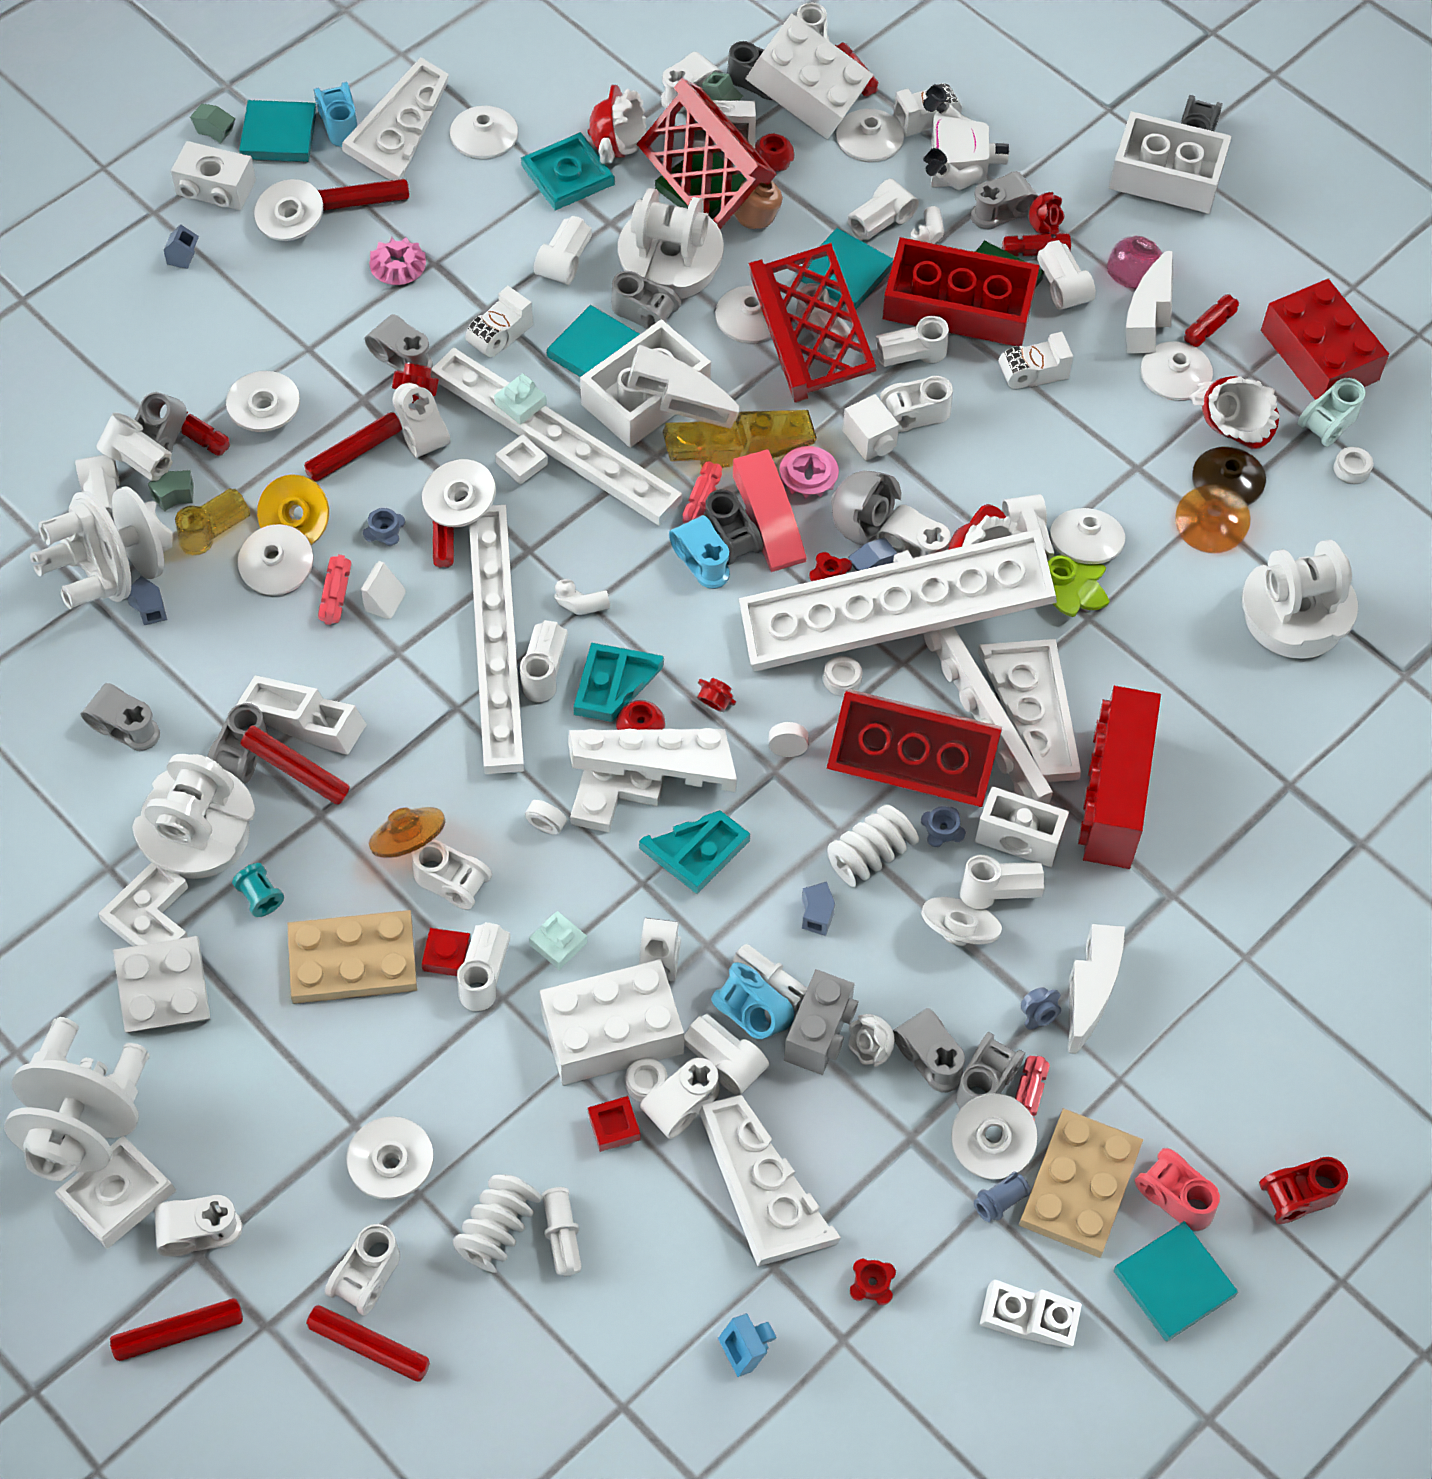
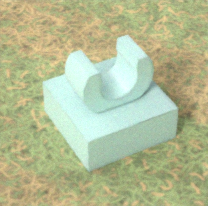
M523 373L494 395L495 405L520 425L547 404L546 395Z
M557 911L529 937V944L560 970L587 944V935Z

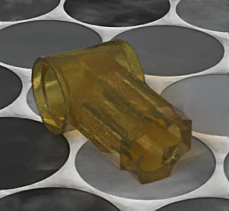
M229 488L200 507L195 505L187 506L177 512L175 524L180 548L185 553L191 555H200L207 552L211 548L215 537L250 516V509L243 496L235 488L233 490Z

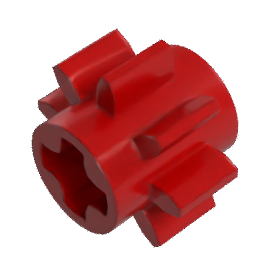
M405 363L404 371H394L392 389H397L405 383H412L426 388L434 397L437 393L439 379L431 377V367ZM412 395V403H414L416 400L419 399V397L416 395Z

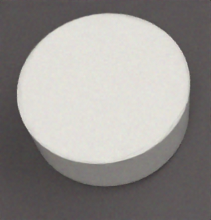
M1358 447L1342 449L1334 463V471L1338 478L1350 484H1359L1366 481L1373 468L1371 455Z
M835 657L825 665L824 685L831 693L839 696H844L845 691L848 689L857 691L862 682V668L851 657Z
M793 722L777 724L769 732V748L774 754L782 757L799 756L808 748V731L802 725Z
M533 800L525 812L526 819L530 824L548 834H559L567 821L566 816L559 809L541 800Z
M652 1058L634 1061L626 1071L625 1083L627 1092L633 1099L642 1102L653 1088L668 1079L667 1071L659 1061Z

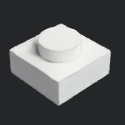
M524 434L495 454L496 463L520 485L548 465V456Z

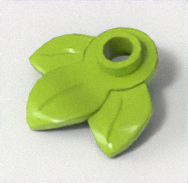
M1062 555L1054 556L1047 561L1057 603H1053V606L1061 613L1075 617L1080 607L1086 610H1098L1108 606L1110 600L1097 582L1106 571L1104 565L1082 564Z

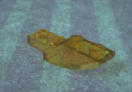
M809 410L740 411L731 429L707 422L665 423L663 429L670 461L700 460L701 467L707 461L714 464L718 463L722 468L732 467L733 459L767 449L772 458L786 455L793 449L812 445L817 440Z

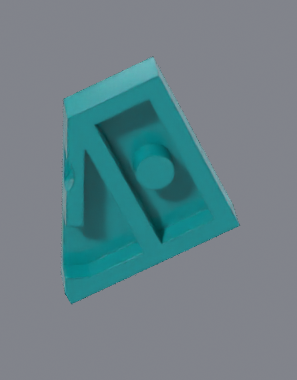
M591 642L573 706L574 715L612 722L618 716L620 710L630 703L663 669L664 656Z
M719 810L702 816L696 822L687 821L673 826V832L653 839L650 835H647L639 840V849L698 894L750 842V833Z

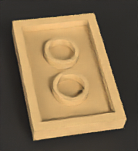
M411 910L287 922L290 988L293 1004L417 991Z
M1063 1108L1019 1226L1101 1258L1144 1139Z

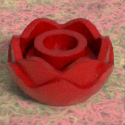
M775 133L767 134L755 142V150L774 172L786 170L790 162L794 161V148L790 141L782 135Z
M1046 192L1039 195L1030 206L1029 221L1034 230L1039 234L1058 233V226L1064 220V212L1061 208L1062 198L1054 195V192Z
M636 700L628 703L620 710L616 720L617 730H663L666 725L665 717L660 708L646 700Z

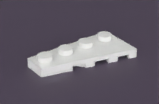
M420 57L342 142V151L388 180L402 179L447 86L449 74Z
M1056 639L980 644L978 654L1012 725L1047 782L1079 780L1081 769Z
M725 729L569 730L568 745L572 768L616 775H625L627 770L638 771L641 775L646 776L645 779L661 781L662 775L686 778L685 785L702 787V781L722 784L721 790L736 791L737 777Z
M739 1095L703 1104L699 1113L757 1267L837 1245L841 1238L833 1225L828 1226L818 1211L819 1205L810 1193L806 1194L794 1177V1169L787 1159H782L771 1144V1136L743 1096Z

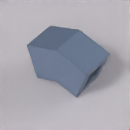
M181 224L170 234L163 251L167 265L188 269L194 256V248L199 236Z
M884 537L866 543L848 558L855 570L860 571L893 563L894 555L898 553Z
M140 576L131 585V592L127 598L129 605L140 612L144 625L167 620L159 587Z
M823 882L805 887L802 890V902L805 908L802 929L826 936L834 915L835 902L828 883Z

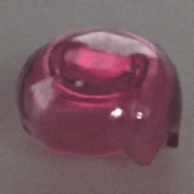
M1128 236L1117 242L1112 249L1107 262L1108 274L1115 282L1127 288L1137 289L1144 275L1163 252L1154 241L1144 236Z

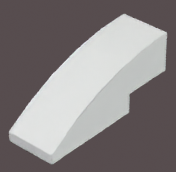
M1165 251L1153 263L1133 295L1126 323L1127 353H1156L1157 327H1171L1173 291L1172 251Z
M638 345L632 362L627 388L661 396L660 410L732 428L740 406L723 389L684 362L662 352Z
M256 675L236 704L252 703L262 711L266 725L304 742L345 755L350 753L367 725L355 705L323 699L318 689Z
M1092 924L1086 942V961H1074L1069 978L1068 1053H1078L1091 1036L1104 1013L1120 967L1125 927Z

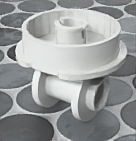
M648 188L643 199L636 201L632 218L622 229L618 240V256L624 271L636 272L655 283L673 289L680 299L699 293L711 282L722 261L724 252L721 231L713 219L708 216V213H703V200L701 198L694 197L688 209L659 203L658 190Z
M1330 539L1320 541L1316 546L1314 557H1299L1295 561L1291 554L1284 549L1273 551L1270 554L1268 566L1261 565L1256 567L1249 574L1242 591L1245 619L1251 634L1265 648L1285 657L1312 658L1331 650L1341 638L1350 632L1357 617L1358 600L1351 585V565L1338 544Z
M177 754L172 756L167 764V771L158 775L152 783L154 789L144 802L141 816L136 817L132 827L136 842L140 850L151 862L162 869L179 874L182 878L200 879L217 875L232 866L240 858L247 846L250 833L249 821L253 820L255 813L252 797L246 786L232 773L222 769L216 761L198 754Z

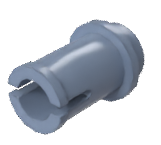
M1014 1171L991 1189L980 1190L977 1194L978 1198L974 1200V1207L985 1221H999L1003 1218L1004 1211L1030 1195V1187L1025 1178Z

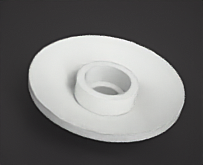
M477 106L463 111L454 119L450 128V137L452 144L460 153L475 159H492L507 153L515 145L518 138V126L515 119L508 112L500 108Z
M860 109L847 114L837 126L836 140L841 150L848 156L864 162H879L891 158L900 150L904 140V131L898 120L889 113L877 109Z
M297 179L280 181L267 188L257 200L254 210L255 221L260 231L271 239L278 241L295 240L308 234L319 223L323 213V200L319 191L306 181Z
M753 286L734 288L721 297L716 306L715 318L718 327L726 336L735 341L748 344L761 343L772 339Z
M1164 342L1156 345V353L1145 354L1141 363V376L1146 386L1158 396L1174 401L1191 400V394L1199 390L1197 386L1200 383L1212 381L1213 369L1207 356L1198 348L1183 342Z
M257 371L241 377L231 386L226 396L227 412L233 422L246 430L255 432L272 431L286 425L296 415L300 405L299 391L294 382L287 376L273 371Z
M469 459L450 461L437 468L427 479L422 492L424 509L433 521L446 527H462L472 524L483 517L493 504L496 494L495 481L490 471L477 461ZM467 496L464 500L458 502L461 497Z
M1077 508L1060 514L1054 520L1050 530V539L1055 549L1061 555L1069 557L1075 562L1101 564L1111 561L1121 553L1125 544V532L1120 523L1109 514L1090 508Z
M269 525L255 531L242 545L238 556L239 572L247 586L255 592L267 596L284 595L297 589L308 578L313 566V550L308 539L299 530L287 525ZM279 551L275 558H267L270 552Z
M936 897L927 900L922 907L921 914L924 921L932 929L942 934L946 941L954 945L992 943L999 938L1002 931L999 920L986 909H975L967 906L962 899Z
M999 1093L983 1094L967 1102L956 1115L951 1132L953 1149L960 1163L973 1174L987 1179L1007 1178L1014 1171L1017 1173L1021 1171L1032 1159L1038 1137L1036 1124L1029 1110L1015 1098ZM992 1126H996L1002 1131L1001 1137L994 1141L989 1140L985 1136L986 1130Z
M392 1116L378 1118L364 1125L352 1138L346 1158L348 1172L354 1184L369 1196L385 1200L402 1198L416 1191L428 1178L433 1165L431 1141L426 1132L411 1120ZM390 1158H395L399 1161L398 1166L393 1169L385 1168L384 1163Z

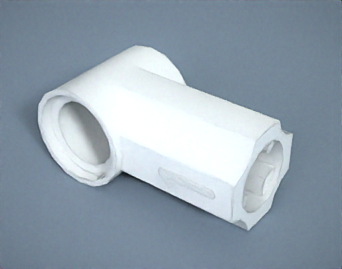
M890 178L880 184L872 199L848 215L847 223L859 240H869L894 221L898 224L907 222L915 214L919 200L893 178Z
M576 216L564 219L550 244L544 243L540 247L535 258L534 273L567 285L571 284L578 269L579 257L592 236L591 227L582 218Z
M1059 240L1053 241L1038 252L1037 260L1050 282L1051 297L1057 309L1069 308L1095 299V284L1091 274L1087 270H1080L1066 244L1060 243Z
M806 284L799 289V292L813 297L819 284ZM825 288L819 300L831 305L829 293ZM797 299L796 316L802 318L809 304ZM815 307L807 321L824 328L832 314ZM837 317L830 330L845 338L851 332L844 320ZM810 331L816 338V340H818L820 335ZM828 338L822 344V348L828 355L833 354L835 356L839 354L843 346Z
M927 316L922 318L916 327L876 335V346L881 365L886 367L917 359L926 363H937L943 360L948 349V324L941 317Z
M116 412L112 413L96 445L97 449L111 459L126 462L149 480L158 481L161 476L169 471L173 463L171 460L172 453L142 432L143 427L139 422L127 415Z
M106 455L75 460L81 490L89 491L95 495L104 505L114 522L112 497L114 491L117 490V486H120L116 461Z
M1038 494L1003 499L1002 512L1006 517H1010L1011 522L1017 523L1016 530L1024 533L1040 529L1047 561L1054 556V551L1046 528L1047 512L1043 496Z
M544 620L543 623L535 625L527 654L520 662L522 692L528 700L533 702L547 701L556 692V677L568 638L567 629L559 626L557 622Z
M986 855L973 856L967 861L960 897L967 906L975 909L988 908L993 905L995 899L1042 897L1045 889L1042 864L1038 862L999 864L994 858Z
M485 922L483 925L475 926L465 962L458 970L459 999L461 1004L471 1011L486 1010L493 1005L496 999V985L510 942V932L502 929L500 925ZM476 982L485 984L479 988L469 986Z
M707 1013L704 1016H699L689 1026L684 1035V1045L699 1058L708 1059L714 1063L718 1071V1081L736 1096L741 1095L769 1066L768 1059L756 1045L746 1039L739 1041Z

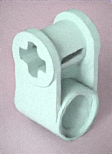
M1352 378L1338 380L1320 398L1314 400L1306 407L1299 417L1297 425L1302 429L1307 427L1322 438L1321 443L1326 447L1330 446L1339 438L1342 432L1357 420L1365 398L1366 391L1364 386Z

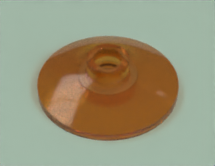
M1204 485L1189 491L1180 500L1175 514L1176 528L1182 539L1191 547L1206 553H1222L1238 546L1245 539L1251 521L1250 511L1241 496L1233 490L1219 485ZM1208 510H1216L1221 514L1219 516H1212L1208 513Z
M435 807L399 808L393 811L388 816V820L372 834L369 840L370 850L375 856L382 858L398 857L418 850L440 834L446 823L445 816L440 809Z

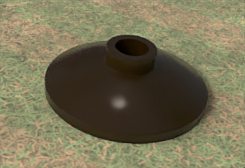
M1216 447L1204 452L1196 460L1192 470V481L1197 492L1206 501L1219 507L1236 509L1249 506L1259 499L1266 485V474L1261 463L1250 453L1235 447Z

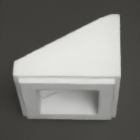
M381 561L375 564L361 588L365 611L385 619L393 617L406 593L400 581L385 563Z

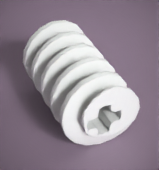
M883 805L877 809L876 814L872 813L867 816L864 823L860 822L853 826L852 832L847 831L842 834L840 841L834 840L828 844L827 852L830 863L836 873L847 884L855 887L856 879L854 874L864 881L870 878L867 865L876 872L881 870L882 863L879 856L884 861L890 863L894 860V853L891 848L902 854L907 851L904 839L909 844L915 845L919 842V837L911 822L902 812L890 805Z
M505 1174L493 1175L489 1179L488 1187L490 1189L484 1190L480 1194L481 1204H476L471 1209V1217L473 1219L464 1221L462 1224L464 1234H458L453 1240L456 1251L465 1260L483 1270L497 1273V1269L491 1263V1260L495 1259L504 1262L508 1258L507 1254L500 1248V1245L504 1244L513 1247L517 1243L508 1231L512 1229L522 1232L525 1229L524 1224L517 1218L518 1214L532 1217L534 1213L525 1202L530 1200L538 1203L542 1200V1196L532 1186L515 1176Z

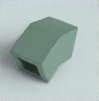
M712 72L701 84L705 93L712 100L740 101L743 97L734 87L730 74Z
M203 103L190 116L198 134L208 135L220 144L231 133L235 118L220 107Z
M190 470L168 471L158 481L147 483L151 497L164 512L178 503H193L194 483Z

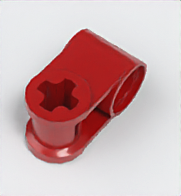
M1320 1157L1295 1167L1283 1168L1272 1172L1259 1181V1186L1262 1191H1267L1276 1210L1274 1215L1276 1223L1285 1224L1336 1204L1347 1185L1348 1172L1344 1164L1336 1158ZM1316 1177H1327L1333 1182L1335 1188H1323L1316 1181Z

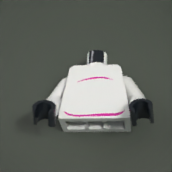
M934 84L926 91L927 98L923 101L924 109L928 112L937 110L933 119L931 150L923 158L924 162L928 163L926 172L931 176V187L952 186L957 190H962L971 185L985 182L989 164H1008L1009 144L989 143V125L984 122L973 121L960 114L949 102L944 103L947 99V94L940 85Z

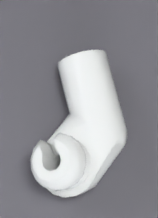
M930 206L923 213L925 226L920 225L918 232L915 228L911 231L910 238L912 240L935 244L943 237L944 227L941 210L936 206Z
M570 579L560 580L555 585L556 594L554 597L557 603L576 615L610 609V601L606 590L584 595L575 590V584Z

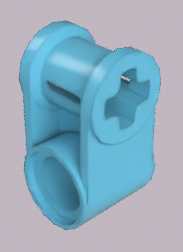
M347 81L342 82L340 87L326 90L313 89L320 119L323 120L328 138L332 144L342 147V142L358 126L356 111Z
M705 515L669 531V539L675 553L685 562L702 586L715 589L727 583L730 574L729 567L726 564L729 560V548Z
M739 962L731 965L729 968V978L721 990H716L711 996L713 1005L719 1011L729 1016L755 1039H764L787 1030L794 1020V1010L788 999L765 982L757 971ZM765 1010L771 1016V1024L766 1020Z

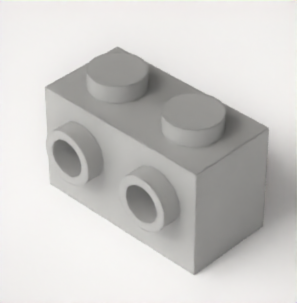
M815 969L786 1038L785 1062L820 1075L824 1074L829 1059L836 1060L841 1050L844 1036H841L840 1032L844 1023L851 1024L857 1010L859 1001L853 999L855 983Z

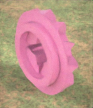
M391 237L389 243L378 242L377 249L370 251V270L378 280L386 284H407L416 280L423 273L426 266L425 252H422L419 243H410L407 237L402 241H395ZM391 256H395L396 258H401L403 256L404 263L399 262L398 260L391 262Z
M803 446L793 449L784 456L780 464V476L783 485L789 487L791 494L801 493L805 499L812 494L822 497L826 490H833L838 479L839 468L835 458L829 452L818 447ZM808 464H811L813 469V476L810 480H806L804 475L806 469H808Z

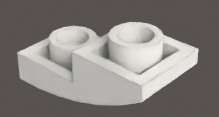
M993 1280L988 1285L979 1325L1023 1339L1071 1348L1074 1344L1082 1304L1044 1290L1033 1294Z

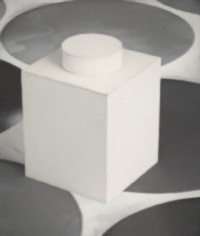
M874 394L844 409L842 431L865 461H868L878 455L884 456L891 452L894 447H897L899 423L877 395Z

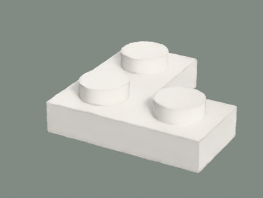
M584 770L570 816L571 825L610 832L619 799L658 806L665 775H662L661 781L645 779L646 776L641 775L638 771L627 770L625 775H616Z
M152 862L98 913L104 924L132 946L187 938L186 931L163 914L188 889L187 882L179 874L162 869Z

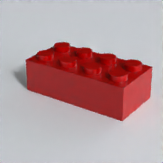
M899 237L884 295L882 319L917 326L922 318L937 316L944 319L948 324V333L1012 346H1022L1040 265Z
M1114 685L1110 700L1102 699L1099 720L1096 721L1093 736L1095 747L1094 753L1091 754L1088 776H1090L1089 787L1087 786L1083 803V810H1085L1084 820L1081 822L1078 836V844L1085 845L1083 861L1126 869L1131 868L1143 832L1161 700L1160 693Z
M848 689L844 693L826 769L983 807L1003 727Z

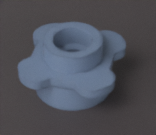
M389 508L376 509L369 514L368 527L363 530V537L369 542L378 540L385 542L388 546H393L399 542L398 533L400 528L405 525V518Z
M940 806L931 812H925L921 817V824L926 827L929 834L927 842L931 846L940 847L944 842L954 841L958 843L964 840L966 831L960 827L959 812L954 807ZM946 825L947 828L941 829L939 826Z
M1040 987L1032 990L1023 998L1021 1010L1027 1016L1024 1023L1027 1029L1032 1030L1039 1025H1048L1061 1013L1062 1009L1058 1005L1061 994L1057 990L1048 991V989Z

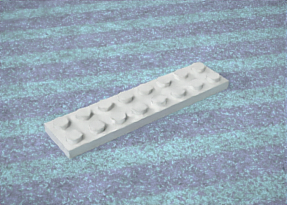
M1040 529L739 598L753 672L1057 603Z

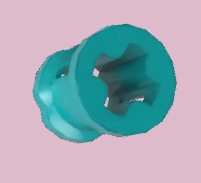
M253 863L246 866L232 880L233 886L237 891L242 892L250 903L249 910L254 917H263L274 912L284 901V894L280 889L273 887L266 877L267 870L261 863Z

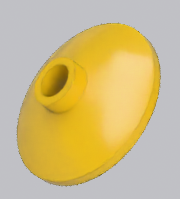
M295 474L281 476L268 484L260 496L257 506L258 523L260 528L277 524L291 526L303 533L310 545H312L323 535L329 521L327 497L322 488L308 477ZM298 506L303 509V515L299 520L294 516V510Z

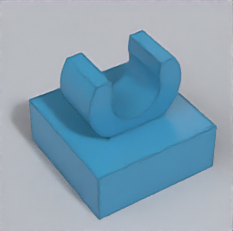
M746 1313L732 1318L718 1337V1340L737 1377L753 1372L767 1354L769 1348L767 1343L775 1340L777 1337L769 1322L754 1327Z

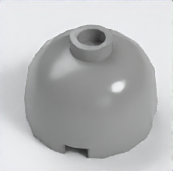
M863 470L848 476L833 492L831 506L834 523L845 538L862 546L868 542L878 540L877 534L894 512L895 499L901 500L900 484L896 478L881 472Z

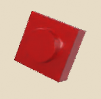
M430 928L421 964L422 970L424 972L457 976L460 966L465 962L470 946V933Z
M629 1096L587 1107L589 1120L600 1152L641 1140V1133Z

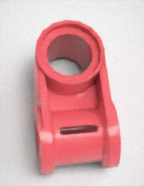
M1163 1148L1157 1154L1158 1161L1147 1173H1140L1135 1178V1185L1142 1195L1152 1203L1160 1206L1179 1223L1185 1221L1190 1229L1194 1231L1204 1230L1210 1226L1220 1201L1218 1188L1188 1165L1178 1153L1171 1149ZM1188 1200H1200L1207 1206V1209H1195L1188 1203Z

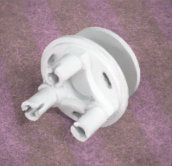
M129 487L119 488L113 493L112 512L114 522L104 505L95 495L89 491H81L73 496L68 513L38 523L40 535L47 545H52L54 542L61 540L60 544L30 553L31 562L37 561V563H40L33 566L39 576L67 565L71 567L78 566L85 570L88 575L87 578L62 586L61 595L69 609L98 598L101 600L110 598L113 601L120 602L127 599L131 592V572L128 558L137 571L145 578L154 579L161 576L164 569L163 552L171 549L173 532L163 525L156 516L155 508L157 503L154 501L144 503L140 496Z
M64 1017L53 1019L40 1051L34 1054L31 1063L21 1066L16 1071L12 1079V1088L18 1099L27 1108L12 1111L4 1124V1130L8 1138L19 1149L24 1151L27 1169L40 1177L53 1181H63L74 1171L95 1172L104 1169L108 1165L112 1156V1150L105 1138H117L128 1135L135 1129L138 1123L139 1113L133 1103L138 1093L136 1084L150 1056L149 1053H146L147 1050L143 1046L135 1043H126L123 1046L122 1054L113 1074L107 1077L104 1076L107 1072V1067L100 1061H97L94 1070H91L94 1060L92 1058H83L80 1066L68 1063L66 1055L79 1027L74 1021Z

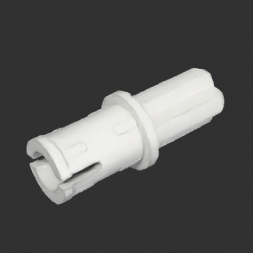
M743 945L736 952L733 963L739 962L753 968L761 975L765 982L788 999L792 1004L793 1010H798L801 1005L800 1001L801 999L803 1000L808 987H805L783 971L781 963L775 965L750 945Z
M565 1187L551 1188L542 1193L548 1228L545 1230V1237L551 1241L556 1273L558 1275L571 1276L580 1272L582 1268L576 1239L579 1226L573 1222L569 1189Z

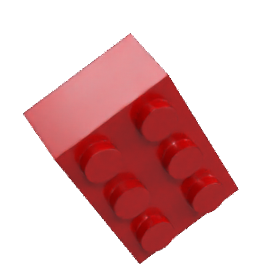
M1329 278L1270 302L1260 330L1315 400L1320 398L1338 380L1343 378L1355 379L1364 387L1380 381L1390 354Z

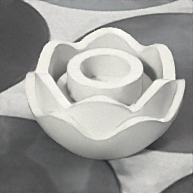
M873 1014L859 1015V1019L849 1026L851 1034L849 1048L858 1056L860 1063L864 1065L874 1064L876 1067L884 1063L891 1055L895 1043L894 1033L891 1026L881 1017Z

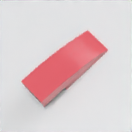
M769 450L733 459V479L745 503V512L760 532L763 541L762 553L770 571L773 572L806 562L807 557L797 523Z

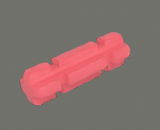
M707 461L703 464L700 471L701 476L697 478L688 499L689 503L686 504L682 513L684 524L704 515L706 499L710 493L716 491L715 485H718L722 476V467L718 463L714 464Z
M340 554L329 559L327 572L329 573L326 574L321 602L323 603L320 604L318 611L319 620L324 621L326 625L338 623L341 619L342 607L339 606L344 604L349 580L345 576L350 575L352 565L349 559Z
M1028 1056L1026 1058L1022 1071L1026 1075L1021 1076L1015 1099L1021 1102L1033 1116L1037 1114L1045 1085L1041 1080H1046L1050 1067L1049 1063L1042 1056Z

